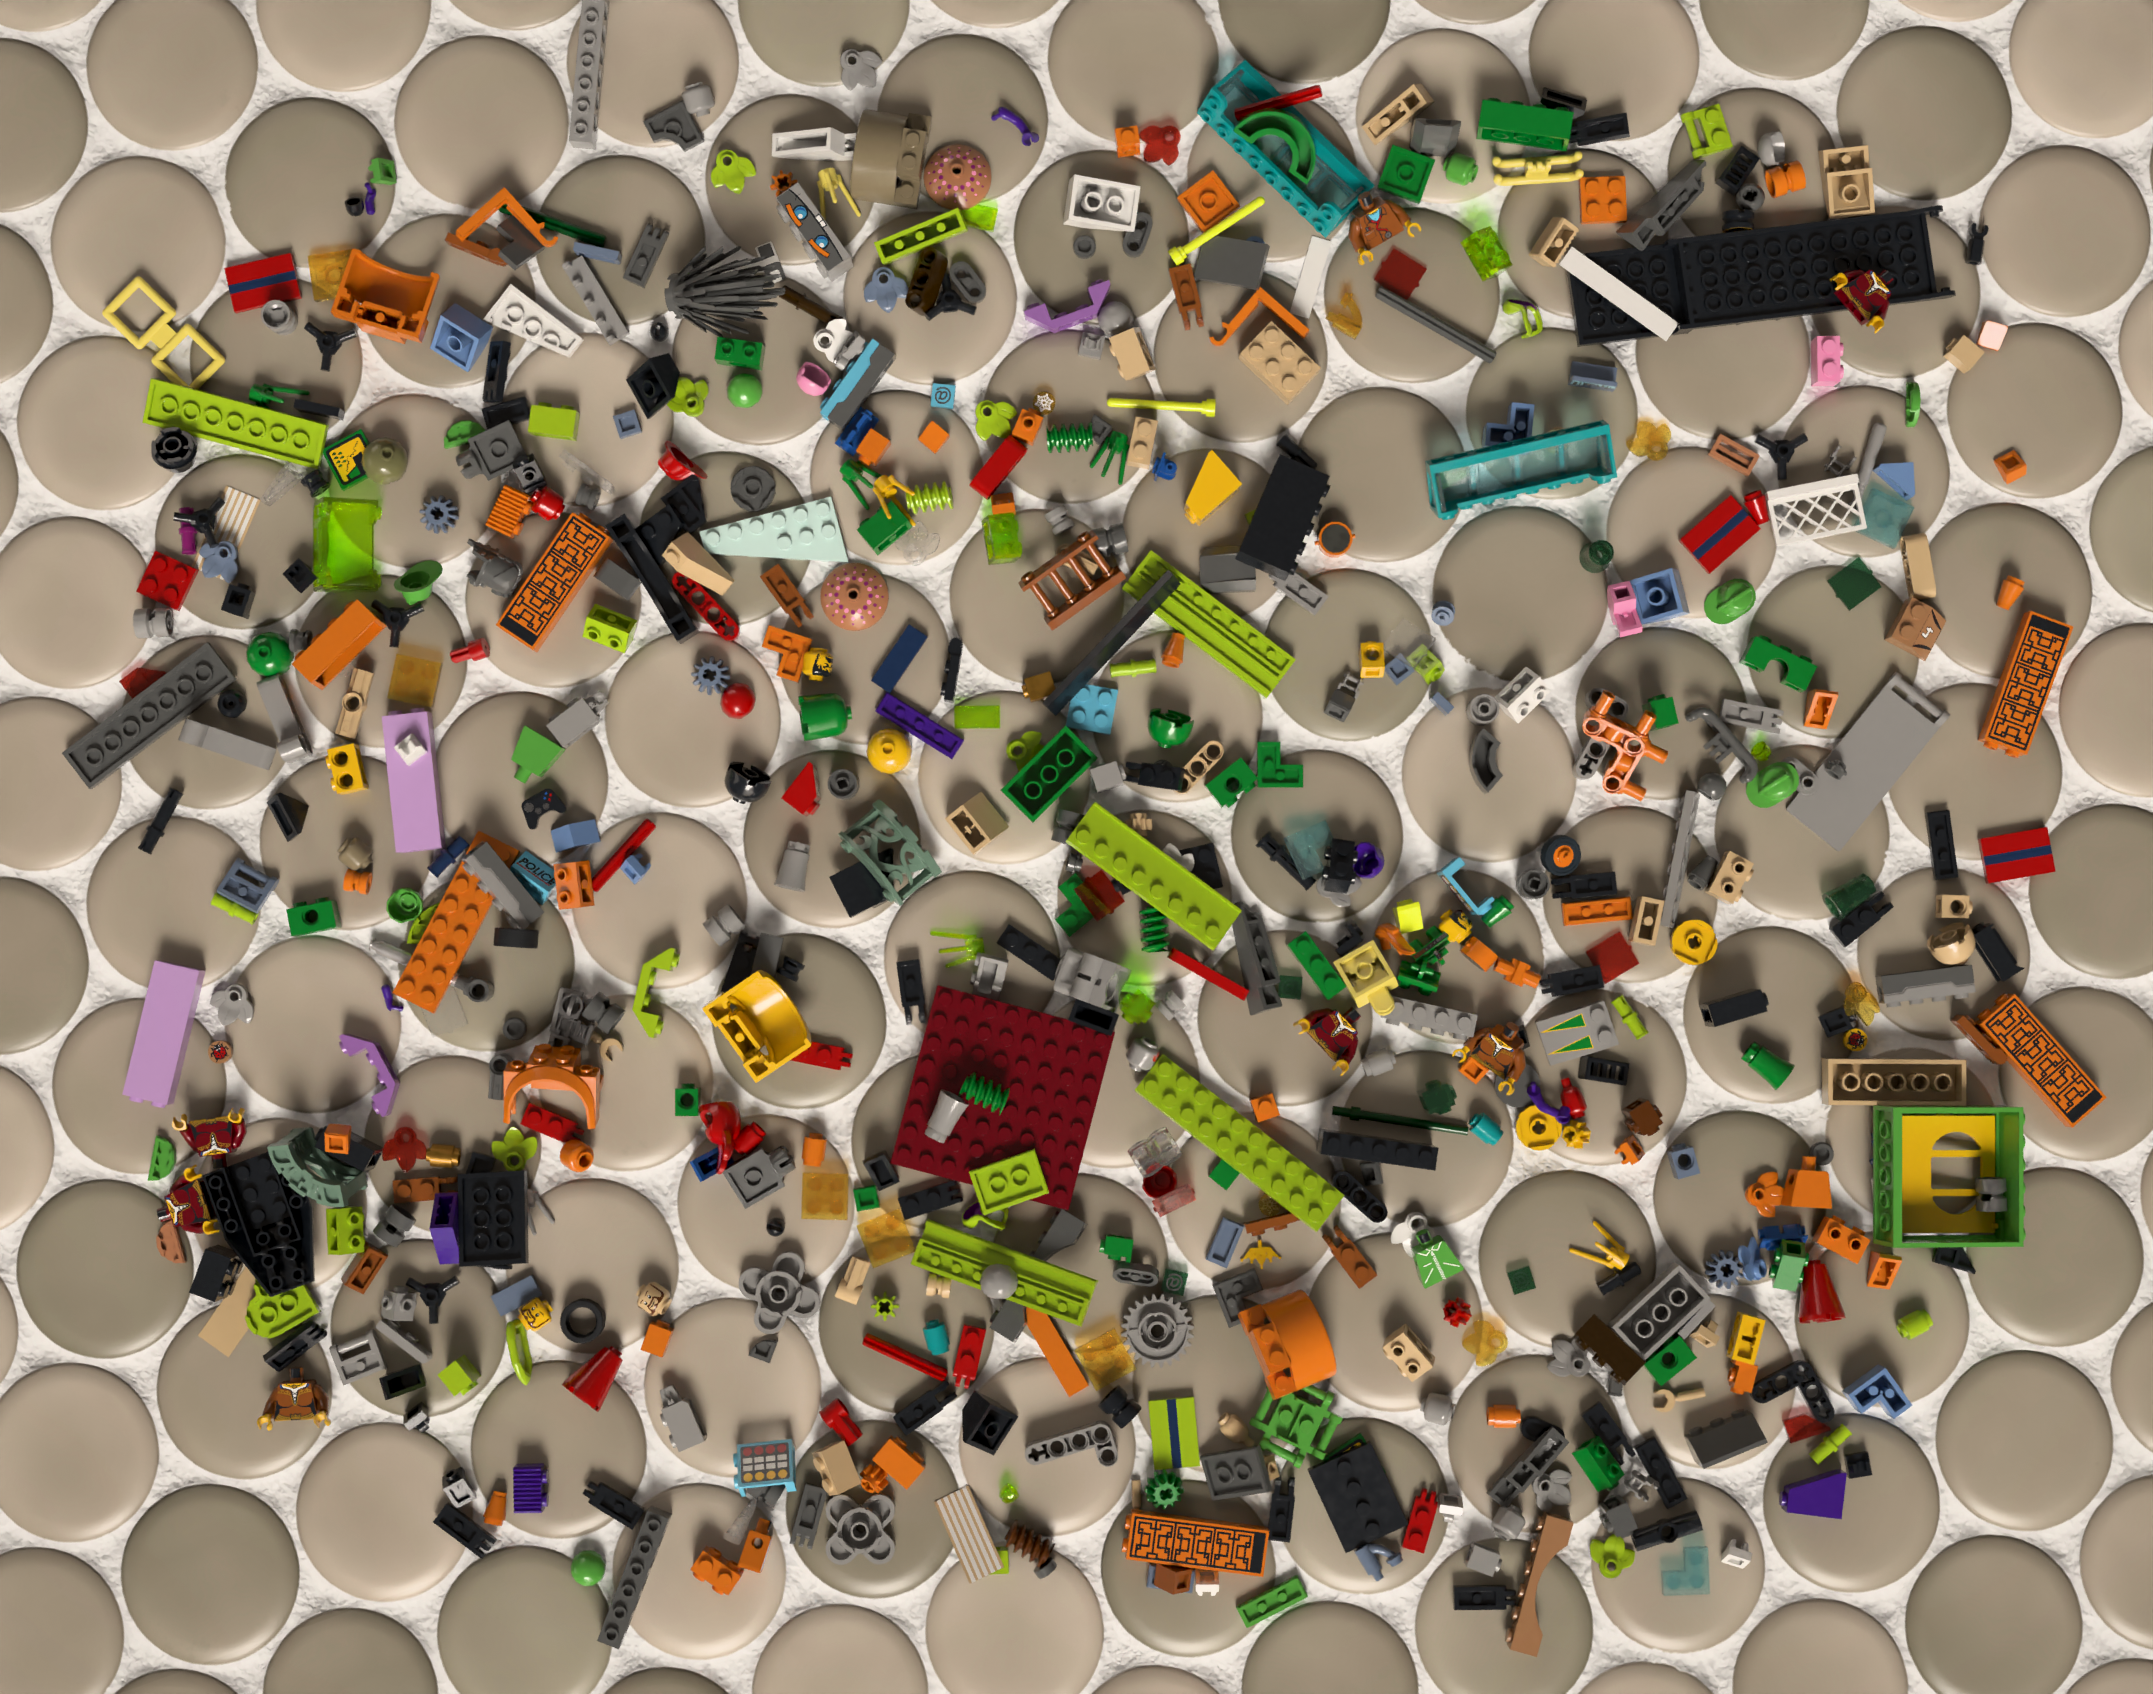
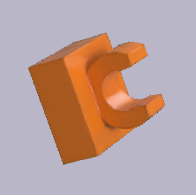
M1634 1135L1625 1138L1614 1152L1615 1154L1624 1152L1626 1157L1621 1163L1627 1164L1630 1162L1631 1165L1639 1162L1646 1154Z

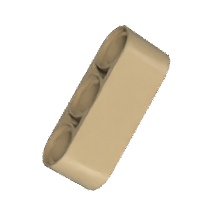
M1918 533L1901 536L1900 549L1909 598L1914 597L1917 600L1934 598L1936 596V585L1926 534Z
M1209 741L1183 767L1185 769L1184 779L1187 781L1188 787L1181 791L1173 790L1174 793L1178 795L1188 793L1221 759L1224 753L1221 743ZM1209 746L1218 747L1219 755L1212 758L1208 756L1207 748ZM1194 762L1202 763L1204 767L1203 772L1200 774L1193 773L1191 764Z

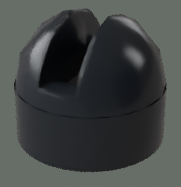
M351 197L345 201L348 214L357 217L363 213L364 204L362 198Z
M657 322L651 326L650 335L655 341L662 342L667 339L669 330L665 324ZM657 326H661L659 337L656 336Z
M772 1218L768 1221L766 1230L771 1236H780L785 1230V1223L780 1218ZM770 1225L781 1227V1230L770 1229Z

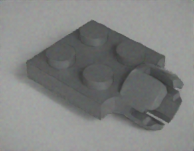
M507 420L467 439L470 448L459 453L455 458L458 467L468 462L471 463V466L461 470L462 475L466 479L484 474L489 481L512 470V462L518 457L527 454L510 420Z
M761 1146L728 1165L723 1171L725 1178L745 1209L785 1186L782 1178L796 1168L794 1159L788 1154L789 1151L785 1146H780L771 1152H766Z

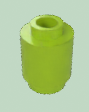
M1925 1309L1921 1311L1915 1310L1898 1319L1896 1328L1902 1338L1906 1337L1908 1340H1911L1928 1331L1929 1327L1933 1326V1321Z

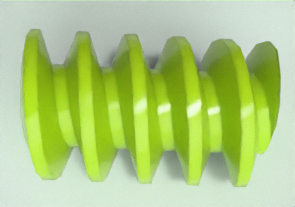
M942 481L941 488L938 487L936 482H933L932 489L928 487L927 483H924L923 490H920L918 484H916L914 496L906 493L908 513L911 508L914 514H917L919 507L926 513L928 506H930L932 511H935L937 504L941 510H944L946 503L950 509L954 508L951 485L948 487L945 481Z

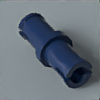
M458 835L446 849L440 851L442 854L427 869L438 878L451 863L454 864L456 862L455 859L470 845Z

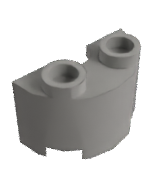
M978 952L975 960V966H979L978 972L973 971L970 984L974 985L972 994L998 1001L1009 960Z

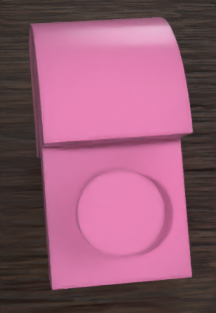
M1630 581L1607 586L1609 612L1619 636L1624 637L1641 633L1643 627L1636 611V596Z

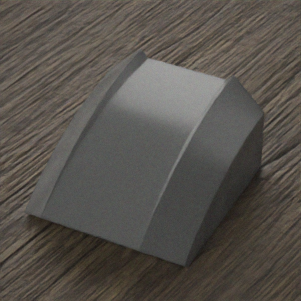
M1415 118L1410 131L1409 148L1423 156H1439L1446 159L1455 151L1461 121Z
M1241 545L1205 548L1200 555V584L1207 593L1255 592V568L1235 559Z

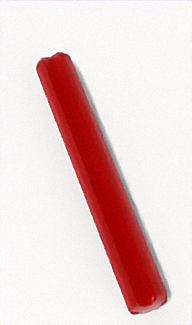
M1315 85L1236 108L1234 110L1235 117L1240 121L1246 115L1257 110L1266 108L1282 109L1322 97V89L1320 85Z
M645 819L592 878L593 891L598 892L616 873L624 861L655 830L656 825L651 820Z
M867 1333L863 1339L862 1344L940 1381H944L947 1376L948 1370L874 1335Z

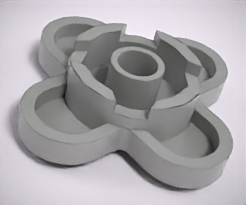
M789 1251L779 1255L771 1271L752 1267L745 1270L739 1278L741 1293L745 1297L758 1302L754 1322L756 1327L765 1334L778 1332L784 1326L788 1314L799 1318H809L820 1307L821 1301L817 1291L801 1283L805 1271V1263L803 1258L795 1252ZM782 1288L784 1295L778 1296L776 1289Z
M844 1493L834 1495L829 1499L826 1505V1516L837 1528V1531L829 1538L826 1544V1554L833 1563L839 1565L847 1564L861 1553L874 1564H885L892 1559L895 1553V1542L884 1530V1527L892 1520L895 1514V1504L892 1498L886 1494L877 1493L870 1496L862 1505L858 1504L850 1495ZM857 1525H863L865 1530L863 1532L858 1531Z

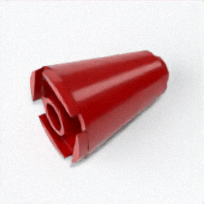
M1820 1260L1808 1261L1807 1267L1803 1266L1804 1276L1800 1289L1799 1323L1808 1324L1810 1320L1821 1323L1846 1318L1826 1264H1821Z
M613 1346L609 1349L606 1347L602 1348L564 1380L561 1385L598 1412L623 1362L620 1358L622 1353Z

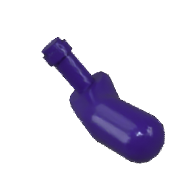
M366 182L364 186L368 191L365 198V208L368 215H373L375 213L374 199L376 190L372 189L370 183Z
M388 984L383 985L381 990L387 1009L389 1011L391 1009L403 1011L402 1006L392 1005L393 994Z

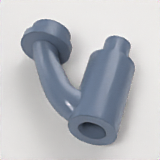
M1367 1543L1354 1550L1367 1574L1372 1575L1376 1581L1381 1580L1384 1576L1380 1571L1382 1566L1375 1553L1387 1557L1386 1562L1391 1567L1403 1561L1401 1552L1395 1553L1379 1544Z

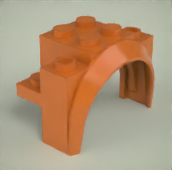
M550 1044L535 1045L527 1063L521 1060H514L508 1062L504 1069L503 1122L510 1124L511 1115L516 1114L517 1092L524 1086L531 1084V1088L574 1091L585 1106L588 1129H595L600 1118V1091L604 1083V1075H600V1068L581 1065V1048H574L571 1045L554 1047Z

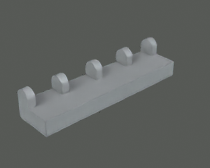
M583 256L578 257L572 262L567 261L562 264L563 269L608 344L611 346L629 335V332Z

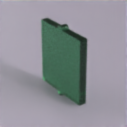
M1860 557L1827 580V583L1836 593L1835 597L1839 598L1849 611L1881 588V585L1872 575L1873 571L1866 567Z

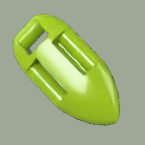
M515 1319L507 1323L506 1341L513 1369L522 1384L527 1385L532 1374V1357L526 1329L519 1319Z

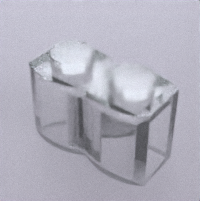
M1166 1127L1155 1130L1147 1139L1136 1142L1127 1151L1144 1178L1154 1175L1163 1166L1176 1161L1183 1154Z

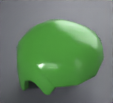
M746 373L736 375L730 380L726 389L729 401L735 407L742 408L754 406L759 402L763 394L762 384L757 377Z
M408 887L395 890L387 900L386 911L390 918L398 923L415 920L423 910L421 895L419 892Z
M584 1550L578 1553L571 1564L572 1577L582 1586H594L603 1579L606 1570L602 1556L593 1550Z

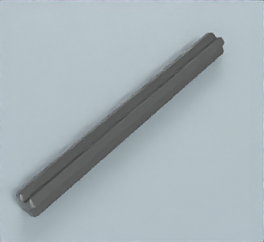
M1381 286L1375 296L1377 299L1486 362L1491 363L1497 354L1496 351L1387 288Z

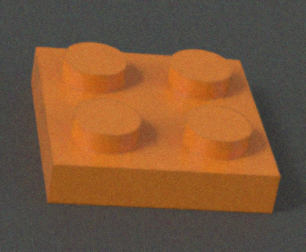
M1214 170L1177 197L1178 202L1202 233L1240 208L1239 203Z
M1625 176L1581 177L1579 179L1581 224L1625 223L1627 221Z

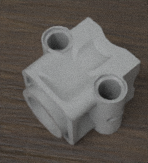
M1070 947L1058 964L1055 973L1054 990L1116 1013L1120 1003L1121 990L1128 981L1132 970Z

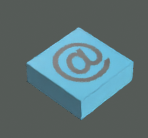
M933 383L931 407L954 409L956 386Z

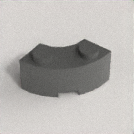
M1483 728L1477 733L1472 742L1469 752V767L1476 785L1486 794L1500 780L1503 774L1499 771L1495 760L1496 751L1501 743Z

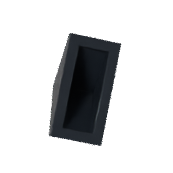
M886 1150L863 1160L865 1168L879 1191L900 1182Z
M420 1364L387 1373L379 1378L385 1400L426 1386Z

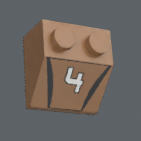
M1911 597L1904 601L1884 640L1926 661L1946 620L1931 606Z

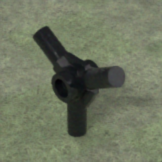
M945 273L942 281L943 291L940 292L936 301L937 305L924 313L926 319L930 321L941 312L949 313L957 312L958 310L975 315L977 307L962 301V298L951 288L950 275Z
M308 322L304 327L307 332L317 339L316 342L319 350L323 353L320 370L330 372L331 357L340 349L342 342L357 337L354 328L338 334L331 331L322 332L311 322Z
M1802 433L1791 441L1775 440L1773 442L1758 434L1754 442L1769 450L1768 453L1771 458L1777 463L1778 480L1781 481L1787 480L1786 465L1794 454V449L1807 442L1808 438Z
M218 497L208 509L204 508L192 514L174 512L173 521L190 523L201 534L204 533L210 548H215L219 545L213 532L216 521L215 514L225 502Z
M377 599L371 604L372 608L384 615L383 618L386 625L391 630L389 647L399 648L400 631H403L410 621L409 618L425 611L421 603L406 610L405 608L397 607L388 608Z
M453 1276L442 1284L426 1283L424 1285L410 1277L406 1282V1286L420 1293L423 1302L429 1307V1324L439 1323L438 1306L443 1302L446 1292L458 1285L460 1281L457 1276Z

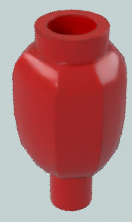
M1569 1077L1560 1080L1563 1086L1560 1095L1562 1106L1570 1108L1572 1120L1586 1116L1584 1111L1587 1105L1580 1089L1572 1086Z

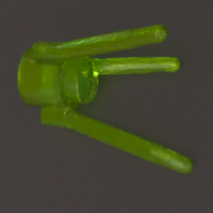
M930 932L932 936L969 940L965 941V946L939 949V953L966 951V955H969L947 963L945 965L946 968L975 960L978 952L985 954L983 937H977L976 934Z

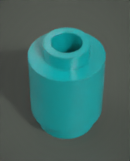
M1484 1112L1480 1115L1476 1113L1469 1121L1471 1125L1469 1130L1486 1144L1495 1145L1504 1133L1500 1129L1501 1126Z
M939 1319L926 1322L923 1333L928 1350L931 1351L932 1355H939L949 1351L948 1345H950L945 1323L939 1322Z

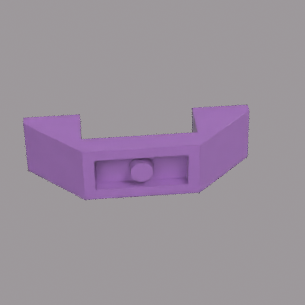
M1100 279L1090 284L1091 287H1088V295L1092 303L1091 306H1088V304L1081 305L1075 309V312L1070 314L1062 312L1055 315V319L1051 320L1045 303L1042 305L1034 303L1027 306V310L1024 311L1025 320L1048 331L1057 333L1098 317L1099 311L1110 291V281Z
M351 1034L340 1035L341 1042H339V1045L345 1054L348 1053L349 1056H355L367 1049L366 1057L372 1066H376L379 1072L377 1077L380 1083L387 1087L371 1097L374 1101L371 1103L372 1107L382 1117L390 1115L400 1081L380 1044Z

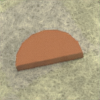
M171 1219L163 1224L156 1237L157 1248L161 1256L173 1263H186L187 1259L178 1227L174 1226Z

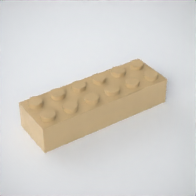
M1822 1058V1104L1967 1106L1966 1060Z

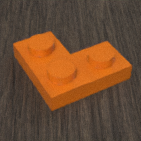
M769 625L762 647L783 654L776 676L799 683L804 654L810 650L813 640Z

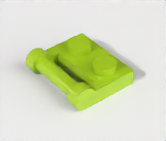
M1720 104L1690 111L1680 116L1682 123H1685L1694 159L1733 147ZM1698 119L1707 145L1706 148L1701 146L1693 120Z

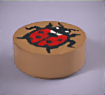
M215 1041L208 1049L209 1058L215 1063H226L232 1058L233 1048L227 1041Z

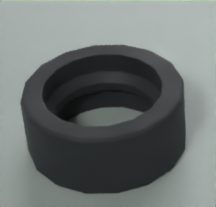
M495 928L493 945L536 949L538 948L539 931Z
M581 1298L565 1307L561 1314L560 1326L567 1339L574 1343L584 1344L593 1341L602 1333L606 1317L604 1310L597 1302ZM577 1308H588L595 1314L596 1326L588 1334H578L570 1326V1316Z

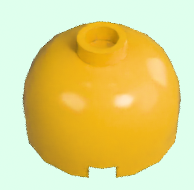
M887 728L879 730L872 735L866 752L868 761L873 768L881 773L893 774L903 770L911 760L912 747L905 734L896 729Z

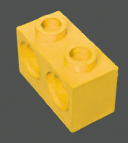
M352 743L327 749L328 755L325 756L326 764L332 770L331 786L337 794L345 795L369 789L358 744ZM342 753H346L348 760L345 764L341 765L339 763V756ZM347 775H351L353 778V783L349 787L344 785V778Z
M1737 1311L1726 1356L1733 1360L1754 1365L1766 1320Z

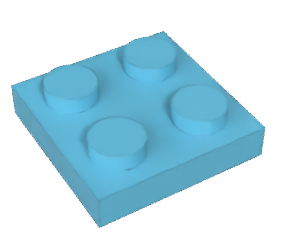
M1086 684L1070 701L1066 726L1068 728L1110 735L1118 690Z

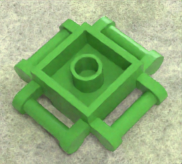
M1313 1385L1300 1389L1323 1400L1321 1405L1294 1392L1279 1398L1266 1424L1262 1421L1273 1401L1266 1386L1267 1392L1255 1417H1252L1249 1422L1251 1426L1264 1431L1258 1444L1261 1450H1267L1292 1462L1293 1466L1297 1468L1301 1467L1307 1452L1323 1460L1330 1439L1337 1425L1341 1424L1343 1420L1341 1416L1327 1410L1335 1393L1331 1391L1325 1392ZM1323 1417L1328 1418L1329 1422L1317 1447L1311 1446ZM1271 1435L1299 1448L1297 1455L1270 1442Z

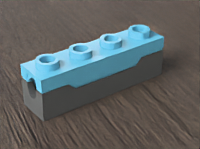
M873 338L870 343H864L865 347L857 361L853 360L846 369L848 374L843 380L840 378L833 387L835 391L830 398L826 397L820 405V409H822L820 411L821 416L842 431L845 430L896 359L893 352Z

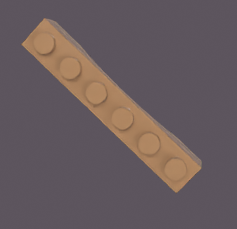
M1544 1511L1542 1517H1538L1536 1523L1537 1537L1532 1539L1530 1545L1531 1559L1526 1561L1523 1574L1526 1577L1524 1584L1520 1583L1517 1597H1520L1518 1606L1513 1607L1511 1619H1513L1512 1628L1507 1629L1505 1641L1510 1650L1537 1657L1543 1636L1535 1610L1537 1585L1549 1561L1568 1545L1574 1524L1570 1518Z

